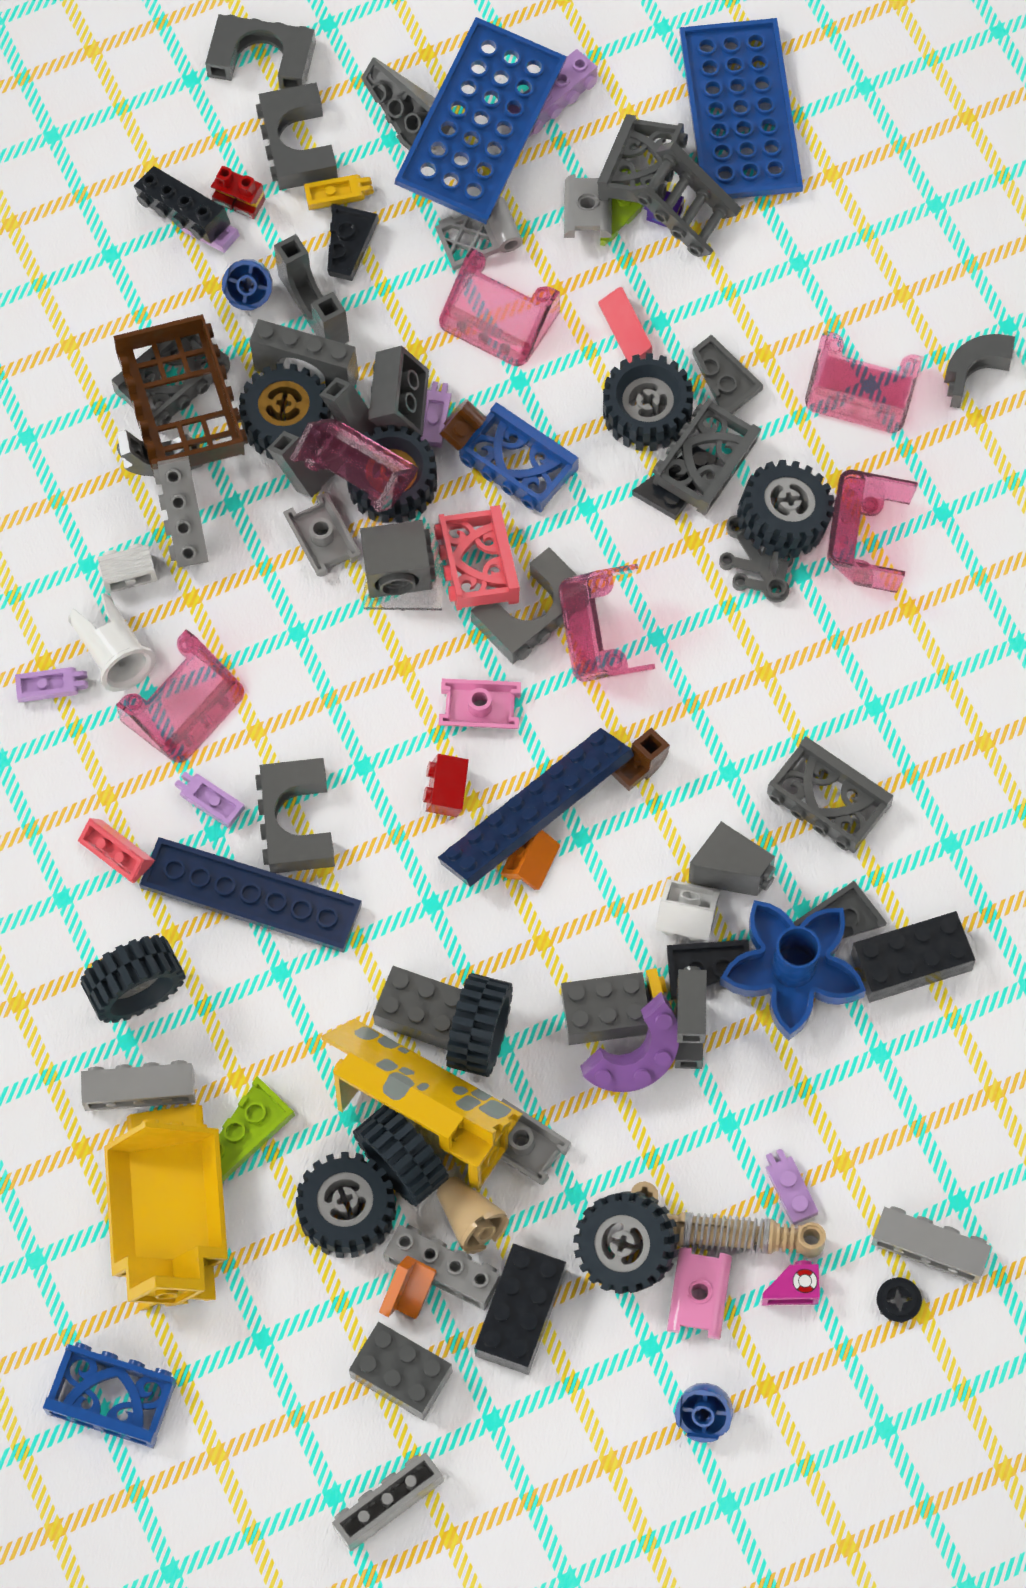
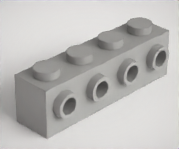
M189 456L158 461V469L153 471L156 485H162L163 494L158 496L161 511H167L168 520L163 522L166 536H172L173 545L168 546L171 561H176L178 568L209 562Z
M176 1060L168 1065L149 1062L143 1064L142 1067H132L128 1064L117 1065L115 1069H104L99 1066L90 1067L88 1071H81L82 1105L85 1111L196 1103L193 1065L184 1060Z
M884 1206L871 1245L976 1284H979L992 1247L983 1238L977 1236L966 1237L953 1227L944 1226L942 1228L936 1226L932 1220L926 1217L917 1216L915 1218L909 1216L905 1210L895 1206L890 1208Z
M399 1224L383 1253L384 1260L397 1267L408 1255L434 1268L437 1273L432 1285L485 1311L500 1280V1274L496 1273L497 1269L488 1263L483 1262L480 1265L472 1261V1257L464 1251L457 1250V1252L446 1248L447 1244L440 1239L433 1237L430 1240L422 1236V1232L411 1225L404 1227Z
M426 1452L421 1456L415 1455L409 1459L404 1465L405 1468L397 1474L395 1472L389 1474L382 1480L381 1486L374 1491L369 1490L359 1497L357 1504L350 1509L346 1507L336 1514L335 1520L332 1522L333 1528L350 1552L444 1482L442 1473Z

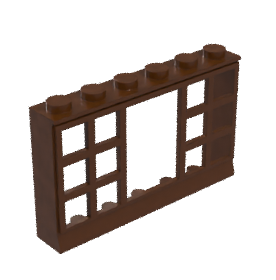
M203 314L113 336L115 351L153 475V470L158 469V461L189 456L190 467L241 454L245 455L244 445L248 444L245 429L239 428L238 423L241 422L240 413L237 407L233 408L231 402L234 401L231 386L226 387L224 381L227 380L225 366H219L218 359H221L220 351L217 344H212L211 338H214L211 323L205 322ZM198 334L203 348L184 352L180 338ZM175 340L179 353L161 358L157 344ZM152 346L155 359L137 364L133 350ZM205 354L209 368L191 372L186 358ZM181 360L185 374L167 378L163 364ZM158 366L162 379L143 384L139 370ZM211 374L222 410L156 426L145 390ZM225 416L229 430L210 435L206 421ZM201 422L205 436L187 441L182 426ZM177 428L181 442L163 447L158 432ZM230 436L232 438L229 441L213 444L214 440ZM206 442L208 444L205 447L189 450L190 446ZM182 448L184 449V452L169 456L165 455L166 452Z

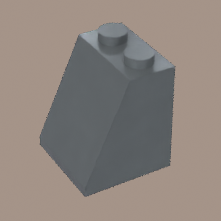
M721 821L691 860L688 882L719 890L758 896L762 889L767 891L775 879L773 877L776 870L774 867L775 856Z

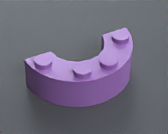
M662 992L641 1009L644 1021L648 1026L646 1039L641 1046L631 1053L622 1055L608 1053L600 1047L580 1065L583 1077L586 1080L608 1091L631 1092L653 1084L668 1071L676 1057L679 1043H677V1020L669 1001Z

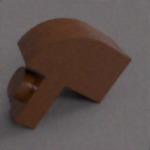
M466 399L454 409L443 423L445 427L439 434L459 451L474 432L482 426L487 417Z
M651 727L632 743L631 750L634 757L611 775L630 791L644 778L648 780L660 768L669 753L670 744Z

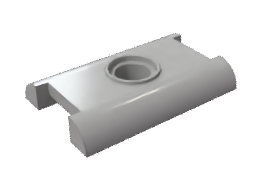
M573 174L565 179L564 238H575V231L600 230V238H612V198H610L609 202L599 200L597 184L599 178H576V174Z
M327 492L316 496L318 504L296 514L292 507L283 512L311 566L319 577L328 575L327 569L346 560H349L352 564L361 556L357 545ZM321 530L327 531V533L324 535L316 534L318 531Z
M503 1098L501 1102L523 1113V1115L508 1135V1149L501 1159L540 1185H544L549 1179L546 1172L560 1153L564 1156L567 1154L571 1142ZM519 1137H527L529 1139L528 1143L523 1146L516 1145L515 1141Z

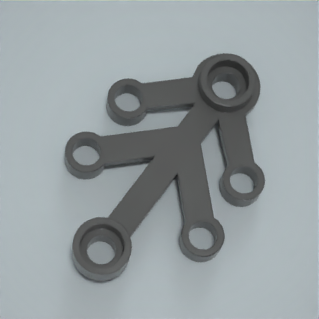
M737 515L731 516L727 521L726 531L730 537L737 538L750 560L735 557L732 553L725 552L719 558L720 567L723 570L737 568L757 573L764 580L751 579L744 573H737L733 577V588L737 591H743L748 588L763 592L766 599L774 603L784 601L789 595V585L785 581L788 567L793 564L791 553L786 555L790 558L787 562L778 558L777 562L779 565L774 577L769 569L773 553L771 556L764 554L767 549L764 547L762 555H760L758 550L753 547L751 539L747 541L743 536L746 528L741 529V531L732 530L734 527H739L740 517H737ZM730 559L732 562L725 564L723 560ZM742 579L745 583L739 585L736 583V580ZM777 588L781 592L773 593L771 590Z

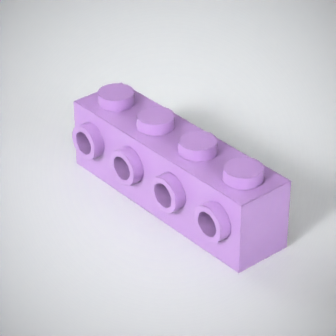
M578 49L567 56L566 62L530 136L539 133L549 120L557 118L568 104L575 103L580 94L586 89L590 90L596 84L598 66ZM530 88L527 89L523 94L529 93L531 91ZM510 105L507 108L512 114H517L521 111L516 105Z

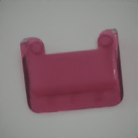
M471 248L462 263L441 311L439 325L445 332L510 365L522 366L528 362L559 315L560 291L548 286L539 287L530 298L482 274L486 266L485 256Z
M826 330L821 335L805 395L807 408L815 413L889 433L900 431L905 424L925 357L916 354L905 356L900 363L898 371L842 356L844 349L842 337L837 333Z
M187 629L177 639L178 651L186 659L147 701L138 694H127L116 704L120 721L171 761L177 763L188 760L244 698L243 685Z

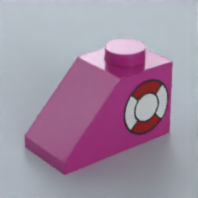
M801 1260L796 1261L795 1265H789L763 1292L762 1305H818L820 1300L819 1264H812L811 1261Z

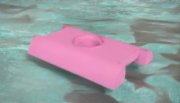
M442 678L441 694H447L445 714H439V726L519 729V717H514L515 697L521 698V682ZM478 700H483L486 702V704L483 706H476L474 705V702Z
M679 1248L667 1332L679 1333L680 1326L709 1330L708 1338L720 1340L732 1256L720 1252L719 1258L691 1254L692 1248ZM696 1289H702L707 1293V1297L697 1300L692 1296V1292Z

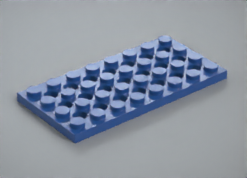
M475 17L395 178L394 184L487 224L566 62L567 56ZM491 45L495 51L493 53H485L482 50V46ZM514 55L518 61L508 63L504 57ZM474 65H481L485 71L478 74L472 70V67ZM529 65H537L540 68V72L531 73L527 67ZM504 75L508 81L501 84L496 82L494 77ZM465 85H470L475 89V92L466 94L461 88ZM527 85L531 91L523 94L518 91L517 87ZM488 95H493L498 101L494 104H489L484 98ZM459 105L465 109V112L455 114L451 108ZM510 105H516L521 111L517 114H512L507 108ZM482 115L487 118L488 122L478 124L474 118ZM505 125L510 128L511 132L501 134L497 128ZM444 126H451L455 132L451 135H446L441 129ZM474 136L478 142L474 145H469L465 142L464 138ZM439 146L444 149L445 153L435 155L431 149ZM497 146L501 152L497 155H492L487 151V148ZM462 156L467 159L468 163L458 165L454 159ZM485 166L490 169L491 173L483 176L478 173L477 169ZM431 167L435 173L431 176H425L422 174L421 169ZM453 177L458 183L455 186H448L445 184L444 179ZM476 187L481 193L478 196H471L468 194L467 189Z
M777 18L679 27L698 165L732 199L803 192L802 175ZM753 40L760 41L762 45L759 47H753L749 43ZM727 43H735L738 47L730 50L725 45ZM704 45H709L713 50L704 52L700 48ZM756 61H761L765 66L756 68L752 64ZM735 63L741 68L731 70L728 68V65ZM713 66L716 68V71L708 73L703 68ZM758 82H765L768 84V87L759 89L756 87V84ZM739 84L744 89L742 91H734L731 89V86ZM716 87L719 89V92L711 94L706 89ZM768 103L772 107L769 110H762L759 108V105ZM738 105L745 106L747 110L745 112L740 113L735 111L734 108ZM719 108L722 110V113L713 115L709 110ZM765 124H771L775 127V129L772 131H765L762 129V126ZM745 126L750 129V132L742 134L737 129ZM715 129H722L725 131V134L723 136H716L712 132ZM774 145L778 150L771 153L766 151L765 147ZM750 148L753 150V153L744 155L740 150ZM719 150H725L729 155L722 158L718 157L715 153ZM775 166L779 167L781 172L772 174L768 169ZM747 169H753L757 174L746 176L743 172ZM726 171L731 173L732 176L728 179H723L719 176V173Z

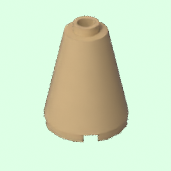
M456 1176L448 1177L449 1179L437 1189L436 1195L460 1247L467 1254L481 1252L487 1248L484 1245L491 1239L496 1242L507 1229L509 1219L506 1217L505 1211Z

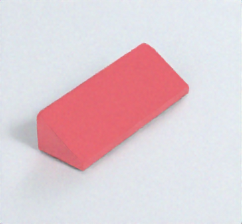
M619 287L601 299L598 305L625 358L631 363L633 355L639 354L640 360L646 359V353H652L653 348L623 288Z
M89 818L78 839V842L132 883H135L155 861L101 819Z

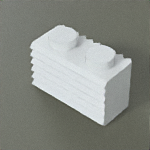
M133 544L127 550L119 552L109 550L104 552L102 556L97 557L106 593L108 594L157 581L148 544Z

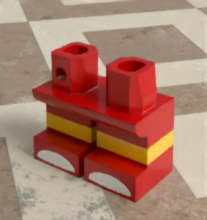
M226 166L220 168L210 186L215 189L212 201L230 210L234 208L235 212L255 219L266 200L262 183L255 181L250 176L235 173Z

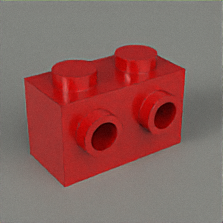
M437 754L433 761L428 762L426 777H430L429 787H425L423 802L426 803L425 812L457 817L463 810L469 759Z

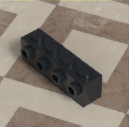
M155 166L134 185L138 195L137 200L142 206L154 209L160 217L169 218L177 227L187 229L199 240L203 239L211 244L231 224L223 206Z

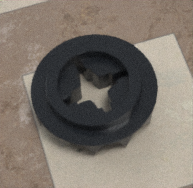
M896 1277L885 1281L880 1286L877 1292L876 1304L880 1314L884 1315L889 1321L903 1323L913 1319L918 1314L922 1305V1296L920 1290L912 1281ZM897 1290L901 1298L907 1300V1302L903 1303L901 1311L897 1308L896 1303L889 1302L895 1299Z

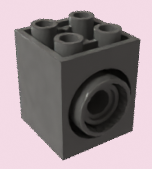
M423 520L360 528L369 598L432 590L431 580L436 579L435 564L431 550L429 529H424Z

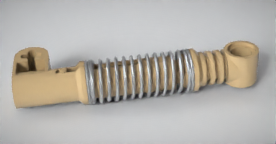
M639 1182L631 1190V1193H645L647 1198L654 1197L658 1200V1190L650 1182ZM681 1212L679 1215L667 1214L669 1220L674 1219L677 1226L673 1227L674 1234H679V1242H676L679 1247H689V1244H691L692 1248L698 1245L700 1249L704 1245L705 1250L708 1246L713 1250L714 1246H717L718 1251L721 1247H723L724 1251L729 1247L730 1251L736 1248L738 1252L741 1248L743 1253L746 1249L751 1253L755 1245L756 1254L759 1252V1247L762 1254H772L775 1251L778 1252L779 1248H782V1252H786V1249H789V1253H793V1249H796V1253H800L804 1257L814 1258L822 1253L825 1246V1230L821 1225L814 1222L798 1225V1228H795V1224H791V1228H788V1224L780 1227V1223H776L774 1219L761 1218L760 1226H758V1219L756 1217L754 1221H751V1217H748L747 1221L744 1216L741 1220H739L738 1216L732 1219L731 1215L729 1219H726L725 1215L720 1218L719 1214L716 1215V1218H713L712 1213L710 1217H707L706 1213H704L703 1217H701L700 1213L694 1216L693 1212ZM636 1228L635 1232L639 1235L640 1240H643L641 1233ZM814 1236L818 1239V1243L810 1245L805 1242L804 1238Z

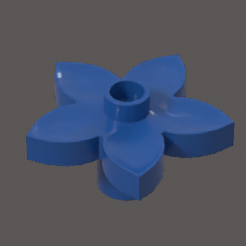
M756 900L753 902L749 918V935L756 950L737 956L724 971L719 984L732 993L744 997H759L770 994L771 1018L776 1028L788 1041L801 1032L807 1024L813 1009L814 998L827 1004L840 1005L864 998L866 993L861 977L855 969L846 961L833 956L838 950L844 934L845 917L843 908H827L817 911L808 916L800 926H795L791 918L782 909L770 903Z

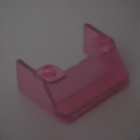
M332 418L308 423L290 458L293 462L305 461L304 465L316 472L319 469H328L369 494L368 498L371 500L370 504L375 507L374 510L377 512L391 509L418 471V468L412 463L346 424Z
M846 470L840 475L837 483L827 559L831 565L853 584L888 592H898L905 577V571L871 565L867 561L854 559L861 515H878L883 509L885 500L910 505L918 482L858 470Z
M638 564L596 570L566 578L561 582L558 594L573 676L578 681L591 682L650 672L656 669L655 663L628 668L627 658L622 651L618 649L604 650L595 598L604 597L612 591L614 586L613 576L635 573L638 570Z

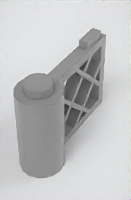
M503 197L499 198L487 224L481 223L478 231L467 227L473 219L465 215L454 219L452 216L438 221L439 225L435 226L453 271L500 251L504 253L514 251L523 243L516 223ZM451 228L459 230L455 241L446 238L443 232ZM464 232L475 236L471 246L460 243ZM480 238L489 240L492 245L484 250L475 248ZM457 247L468 251L464 258L457 261L454 260L453 254Z

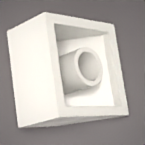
M667 879L660 900L655 930L669 936L682 935L694 941H709L720 890Z

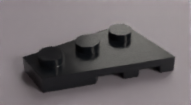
M332 204L331 239L327 271L331 277L353 281L378 224L379 217L376 213Z
M699 446L692 448V456L697 470L705 465L717 464L718 457ZM672 467L669 470V476L677 481H683L688 478L687 474L682 477L675 476L676 473L680 472L678 467ZM705 472L700 476L703 477L706 474L707 477L710 472ZM655 474L632 490L634 497L674 520L678 518L688 504L663 487L653 484ZM692 483L686 486L695 492L697 491Z
M749 940L667 945L671 1000L676 999L679 969H684L688 966L699 967L701 970H707V986L719 982L728 965L737 956L750 951Z

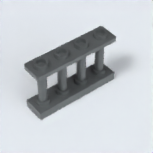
M675 141L662 144L655 153L662 158L663 163L648 185L635 186L631 192L636 196L637 201L641 205L646 206L653 213L657 221L663 223L670 230L673 237L681 240L688 247L687 249L692 255L697 257L711 255L713 249L706 241L721 218L726 219L737 216L742 208ZM672 168L679 175V181L666 201H664L655 192ZM689 185L696 192V198L681 218L673 210V207ZM704 202H706L712 208L713 214L698 235L689 225Z

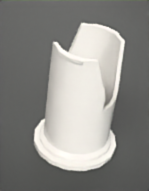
M102 593L101 597L109 623L96 629L92 622L73 608L70 615H68V622L74 627L100 668V682L103 687L112 692L124 691L142 682L152 672L156 664V656L150 648L140 645L113 603L112 597Z

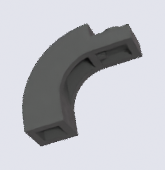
M1003 334L982 335L967 341L955 351L948 363L944 383L949 384L947 396L952 397L950 407H961L965 382L975 371L984 368L1009 371L1015 336Z
M127 430L117 433L119 443L117 444V451L121 458H123L124 469L137 475L154 476L144 442ZM185 434L187 441L193 439L188 434ZM178 437L173 440L161 443L164 447L180 443L181 440L180 437ZM199 444L190 446L189 450L200 448ZM182 448L166 452L165 455L169 456L184 452V449ZM203 464L191 467V470L201 467Z

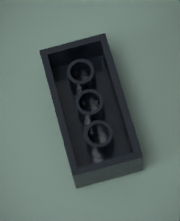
M957 911L854 942L851 950L852 959L866 989L869 1003L973 970L976 961Z
M513 1243L474 1347L475 1357L529 1375L567 1271L566 1261Z

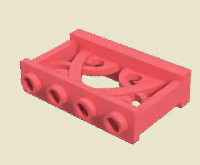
M500 505L490 506V510L447 516L439 514L438 524L434 525L436 540H441L442 545H439V555L441 561L445 560L446 565L443 566L445 581H450L451 586H448L450 602H455L456 610L501 602H508L509 605L519 603L520 586ZM476 526H482V527H480V528H478V529H476V530H474V528H473V527H476ZM462 528L469 532V535L466 536L464 532L457 530L458 538H452L449 534L450 530ZM487 540L493 542L490 546L484 545ZM474 544L484 553L497 555V557L490 559L484 565L483 572L470 567L462 561L465 553ZM451 546L456 547L454 552H452ZM492 567H496L500 570L496 573L491 571V575L488 574V571ZM464 583L471 585L470 590L474 589L477 583L482 584L478 591L465 592L461 588ZM487 586L495 587V589H487Z

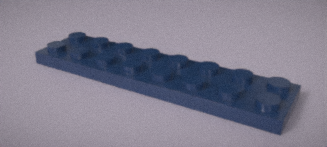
M599 728L438 856L441 865L471 887L634 757L631 748L604 729Z
M158 837L151 854L155 861L143 874L139 884L141 889L343 953L362 906V900Z

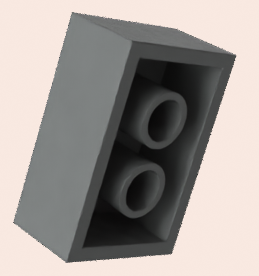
M402 345L376 352L373 365L371 401L368 410L369 420L377 427H381L383 432L388 431L387 425H395V431L400 432L401 426L408 428L409 435L416 431L423 437L429 369Z
M392 966L373 1013L374 1025L447 1050V1044L450 1039L449 1033L453 1024L452 1020L462 989Z
M643 972L561 983V997L569 1045L647 1035L648 1026L641 1013V1009L648 1004Z
M379 1321L349 1368L350 1378L422 1420L425 1419L453 1373L451 1363Z

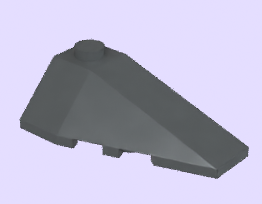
M373 57L361 79L375 102L379 103L386 114L387 122L393 125L398 134L396 137L400 143L410 150L435 97L376 57ZM451 126L442 127V132L447 135Z

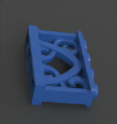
M496 402L490 409L482 426L474 432L464 447L459 450L460 460L465 466L478 470L487 481H494L500 485L506 494L510 496L515 495L528 509H535L541 513L570 476H573L578 471L579 457ZM494 424L498 426L494 437L485 435ZM513 436L518 440L515 443H508L510 442L509 437ZM489 442L493 444V447L487 445L481 448V450H485L488 453L485 457L474 451V447L478 443ZM525 445L530 448L529 460L533 468L522 470L507 469L503 459L502 448L516 450ZM538 454L545 458L543 460H539L541 465H539L535 460V456ZM558 468L562 469L555 479L551 481L548 474ZM542 477L546 482V489L543 492L536 493L528 488L530 484H535L539 488L538 478Z
M76 1342L75 1346L67 1344L50 1393L43 1405L45 1413L154 1449L158 1432L177 1384L175 1378L171 1377L172 1373L161 1368H156L155 1371L146 1369L145 1364L129 1359L128 1363L118 1360L116 1354L108 1351H102V1354L92 1352V1348L83 1343ZM83 1360L90 1366L86 1372H82L78 1367V1373L84 1379L79 1383L72 1378L70 1369L75 1362ZM97 1365L104 1366V1367H107V1368L104 1369V1370L98 1371V1366H97ZM129 1375L138 1377L140 1379L136 1382V1384H134L133 1380ZM118 1378L125 1386L131 1402L119 1403L112 1407L106 1416L101 1415L99 1399L90 1389L104 1381ZM67 1380L74 1388L64 1401L60 1402L58 1399L64 1382ZM148 1383L157 1384L161 1389L160 1397L152 1403H142L141 1398H148L153 1394V1391L146 1392L144 1390L145 1385ZM84 1394L93 1400V1405L89 1409L82 1407V1403L87 1400L82 1396ZM133 1409V1413L125 1411L128 1414L126 1420L118 1419L117 1415L120 1410ZM156 1409L149 1430L144 1429L143 1410Z

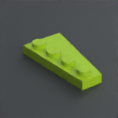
M258 1076L252 1082V1087L246 1096L243 1095L239 1101L238 1107L231 1118H227L219 1134L222 1182L295 1116L294 1111Z

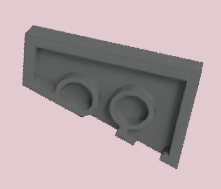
M712 334L692 349V355L717 405L731 414L763 390V384Z
M852 881L793 922L795 926H800L808 916L817 911L827 908H843L845 917L843 938L881 928L887 924L855 881Z

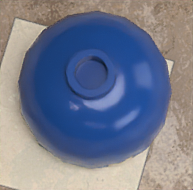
M242 259L234 262L225 271L222 278L223 294H225L233 307L240 310L252 311L261 307L268 301L273 290V279L270 271L263 263L254 259Z
M696 1383L688 1387L678 1399L674 1413L676 1424L679 1429L681 1427L687 1433L686 1436L691 1440L701 1443L714 1442L724 1435L725 1432L727 1433L733 1418L732 1401L728 1394L719 1386L710 1383Z

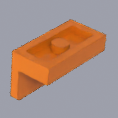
M541 830L508 857L501 874L507 879L522 880L534 890H539L560 848V844Z
M407 1255L397 1266L379 1313L389 1318L395 1310H398L416 1319L420 1314L437 1271Z

